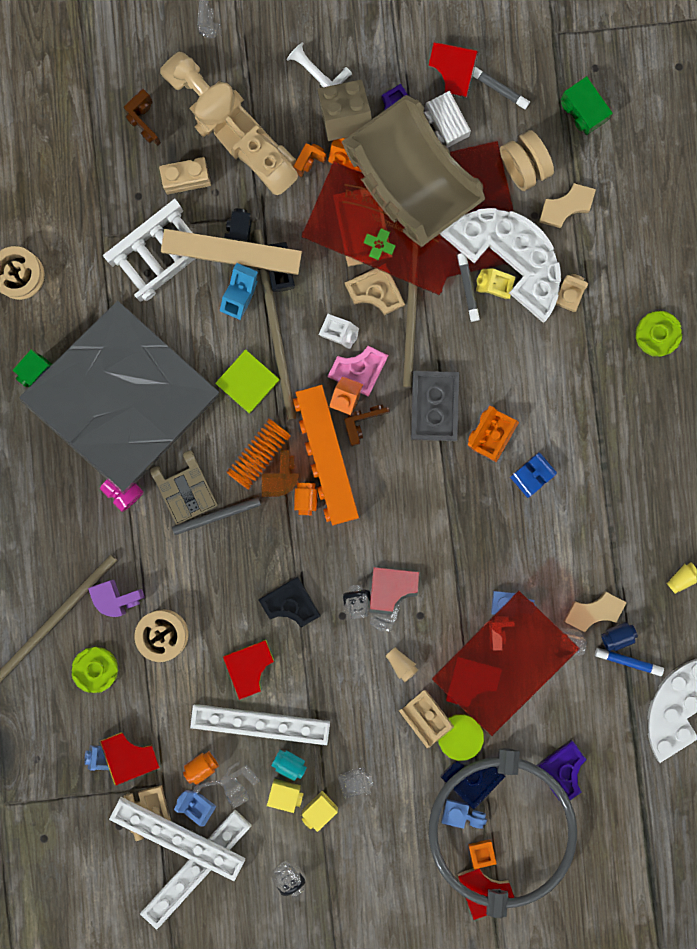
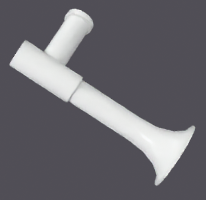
M303 42L287 58V61L295 60L303 65L320 82L322 87L342 84L352 75V72L345 67L331 81L307 58L303 51Z

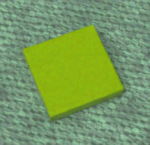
M245 349L215 384L250 414L280 379Z

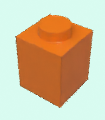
M342 376L335 387L329 407L351 415L358 403L363 384Z

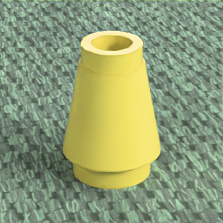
M692 562L687 565L684 564L667 582L668 586L676 594L696 584L697 568Z

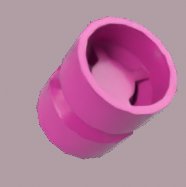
M108 480L100 487V490L108 498H114L113 504L121 512L132 506L144 493L136 483L125 494H122Z

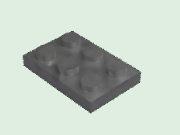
M413 371L411 440L457 441L459 372Z

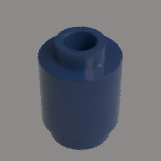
M627 622L606 629L605 633L601 634L607 651H617L635 644V638L638 637L635 627Z

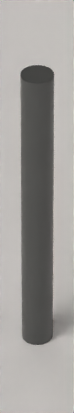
M259 497L173 526L172 530L174 535H178L261 506Z

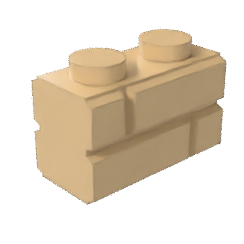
M204 157L194 159V161L187 160L159 166L163 188L167 195L211 186L208 166Z

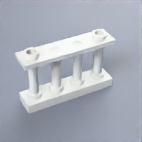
M173 199L103 255L112 267L120 265L139 289L134 295L140 302L151 299L156 294L155 290L196 259L169 254L175 263L164 270L145 247V241L151 236L153 238L156 237L162 245L163 227L169 222L171 224L174 223L181 232L192 233L180 218L183 209L176 199ZM132 251H138L157 275L148 284L143 281L127 261V255Z

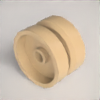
M532 130L521 134L517 142L509 141L500 147V154L505 168L511 179L522 191L535 186L536 179L544 181L554 174L551 157L541 139Z

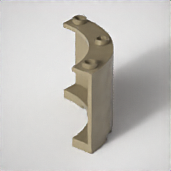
M405 95L344 139L342 144L354 167L359 166L365 176L361 180L379 206L394 223L398 220L405 227L403 232L422 247L484 201L485 197L481 181L468 174L451 157L448 148L441 144L425 117L422 103Z

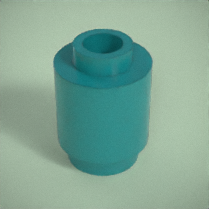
M279 750L271 765L276 768V772L292 781H295L296 778L301 779L307 769L304 766L305 760L287 750L285 752Z

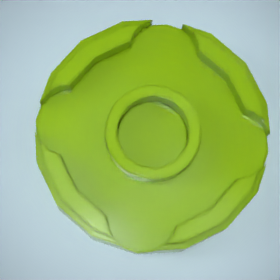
M655 311L647 314L639 321L636 328L638 346L651 356L662 357L672 353L678 348L682 340L680 322L674 315L666 311Z
M87 648L80 652L72 663V679L77 687L84 692H103L111 687L117 679V660L105 648Z
M466 714L450 716L448 719L454 725V728L438 740L442 752L449 758L457 761H465L475 757L481 750L484 742L483 730L480 724L473 717Z

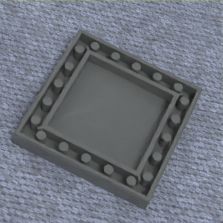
M117 301L19 398L27 408L122 494H125L219 397V391Z

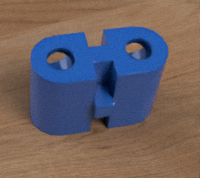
M538 452L513 473L510 478L523 494L529 498L552 479L557 472L543 455Z

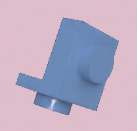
M90 745L89 750L85 752L84 759L88 769L93 771L109 770L102 747Z
M185 790L178 797L174 810L177 813H184L199 826H205L216 806L198 791Z

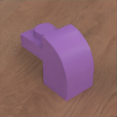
M115 580L88 588L97 610L110 617L125 615L126 611L123 605H126L128 609L139 605V599L145 598L142 589L120 596Z

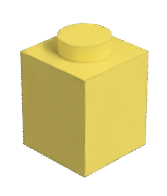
M274 778L267 806L294 813L295 807H300L303 793L299 792L301 785Z
M321 791L302 809V821L309 829L314 828L318 832L338 813V807Z

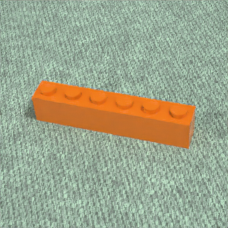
M319 385L297 391V398H294L293 402L296 412L301 411L303 420L299 421L302 434L307 433L309 439L305 446L308 456L313 455L315 464L311 465L314 478L319 477L321 486L317 487L320 500L325 499L327 508L323 509L326 522L331 521L333 526L358 519L359 516L323 386Z

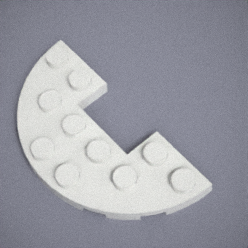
M486 208L465 214L440 233L473 263L478 260L489 246L523 276L509 294L543 323L548 319L559 296L561 271L553 251V245L536 224L512 211L506 212L496 210V208Z
M697 659L680 665L666 676L658 686L659 689L654 699L651 700L647 717L648 738L652 751L659 763L697 740V735L687 718L697 713Z

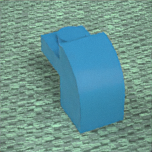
M236 263L233 268L230 285L222 297L220 312L241 320L257 286V271Z

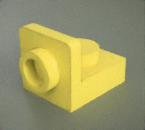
M482 269L477 277L476 291L480 293L487 292L504 299H510L511 295L509 292L513 288L515 276L496 269Z

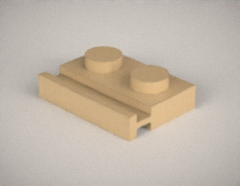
M427 690L422 691L399 711L426 748H430L454 728V725Z

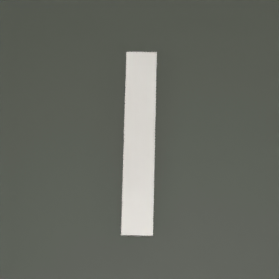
M194 704L190 728L327 745L330 721Z
M120 797L109 820L232 881H235L245 862L244 857L123 797Z
M234 809L208 840L230 850L249 830L251 824ZM189 859L148 903L140 915L157 930L211 870Z

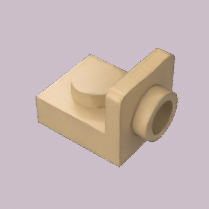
M576 274L567 275L559 289L556 305L576 312L584 290L588 286L584 278Z

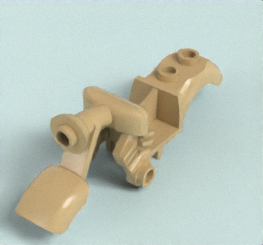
M183 52L174 54L161 67L160 73L176 90H180L185 86L187 89H193L200 96L197 102L189 108L197 120L195 129L202 137L209 136L214 131L216 137L235 159L239 157L241 161L247 164L273 194L279 195L287 190L298 178V173L293 167L296 159L282 145H278L241 106V102L244 101L236 90L233 91L228 83L218 81L210 87L203 80L199 73L200 67L192 58Z

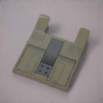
M193 451L183 454L189 469L166 480L159 466L150 469V473L176 525L218 506Z

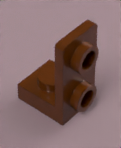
M142 89L123 107L127 113L125 118L133 127L138 125L142 129L140 134L148 143L153 141L158 146L161 143L159 138L138 117L140 114L147 113L153 103L150 95Z
M382 404L371 407L370 412L361 414V410L352 412L351 415L348 414V418H345L344 422L351 447L360 445L359 439L363 438L360 425L356 426L355 422L388 414L390 412L389 407L384 408Z

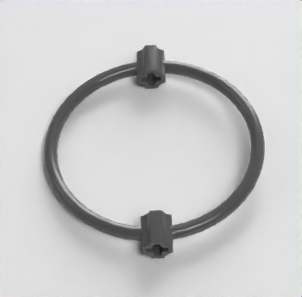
M499 748V757L476 761L455 773L442 787L436 797L429 819V845L439 872L459 894L477 904L486 906V915L493 918L507 917V908L530 904L551 892L567 873L577 844L576 817L570 799L564 789L548 772L533 763L519 759V750ZM498 766L497 772L505 775H518L519 768L539 777L557 795L567 819V847L557 871L541 887L520 897L508 898V891L501 889H488L487 896L470 890L449 870L439 847V816L448 795L467 776L489 767Z

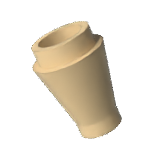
M396 647L386 655L398 678L404 682L419 671L416 668L417 664L401 653Z

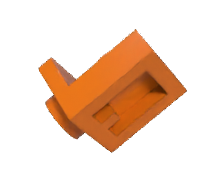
M305 144L293 166L300 177L303 176L305 171H310L314 162L312 158L322 163L326 161V153H324L322 147L316 144Z

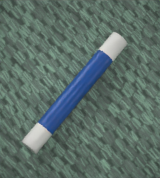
M598 647L595 651L596 657L651 674L662 676L664 672L663 667Z

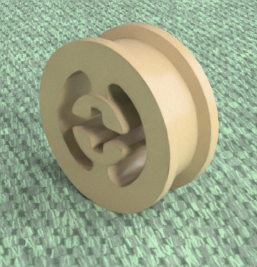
M11 246L0 251V293L17 300L34 296L41 289L44 282L45 272L41 261L33 253L22 247ZM16 258H24L25 263L23 264L17 261H12L15 268L20 270L18 272L20 278L28 283L21 288H9L10 283L16 285L23 284L20 279L14 276L16 275L14 268L7 263Z
M167 609L156 610L145 615L139 621L135 630L137 649L145 658L154 662H166L175 658L184 650L189 637L188 627L184 619L178 613ZM159 619L169 621L177 632L176 644L172 642L174 631H171L164 636V639L162 638L153 644L156 647H164L165 651L154 649L147 640L148 627L151 628L150 640L170 627L167 624H160Z

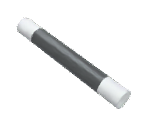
M473 67V77L526 110L530 101L477 67Z
M461 253L457 256L470 320L474 322L480 320L468 259Z

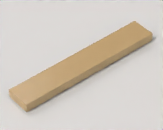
M164 229L161 253L233 265L239 263L246 267L295 275L299 273L302 251L169 229Z

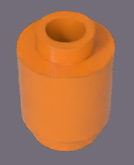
M297 483L294 494V510H298V515L312 516V511H317L318 489H315V483Z
M208 751L205 754L201 753L184 766L185 771L183 775L190 784L198 785L215 773V769L219 765L214 756Z

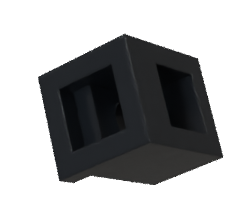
M235 208L232 211L231 218H227L226 231L229 233H225L224 238L249 242L252 224L251 213H247L245 209Z

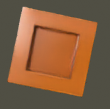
M491 839L468 844L474 869L496 865Z

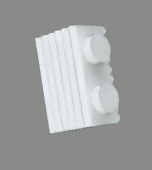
M450 91L425 104V117L429 124L433 125L434 133L441 144L448 148L470 136L471 130Z

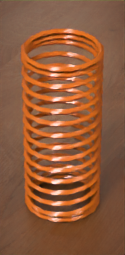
M271 419L266 420L269 425L264 424L269 431L261 428L264 434L257 432L261 438L254 436L259 443L251 440L257 448L248 444L255 453L244 448L253 458L241 452L247 460L241 456H238V458L245 465L235 460L243 470L232 464V467L241 475L231 468H228V471H226L227 474L248 490L251 488L250 485H253L250 479L257 481L252 474L260 477L254 469L263 473L260 467L266 469V466L262 462L269 465V462L264 457L273 461L266 452L276 457L275 453L269 448L279 453V450L274 445L282 449V446L276 440L285 444L278 435L285 440H289L291 437L289 433Z

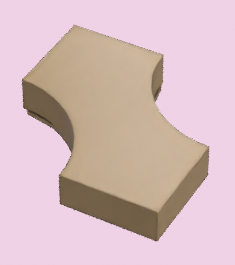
M574 183L569 193L564 197L554 200L546 199L539 223L561 228L563 222L569 216L575 213H589L596 189Z
M604 591L594 602L579 603L574 601L564 622L583 632H586L592 624L598 621L608 620L616 623L627 602Z

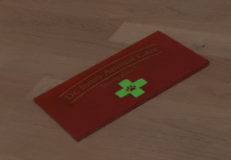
M333 161L306 227L302 232V238L440 295L458 249L440 234L422 247L415 243L403 232L405 227L398 220L394 223L370 194L361 180L365 177L363 173Z

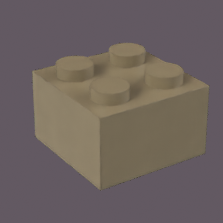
M362 79L317 89L328 141L346 138L372 120Z

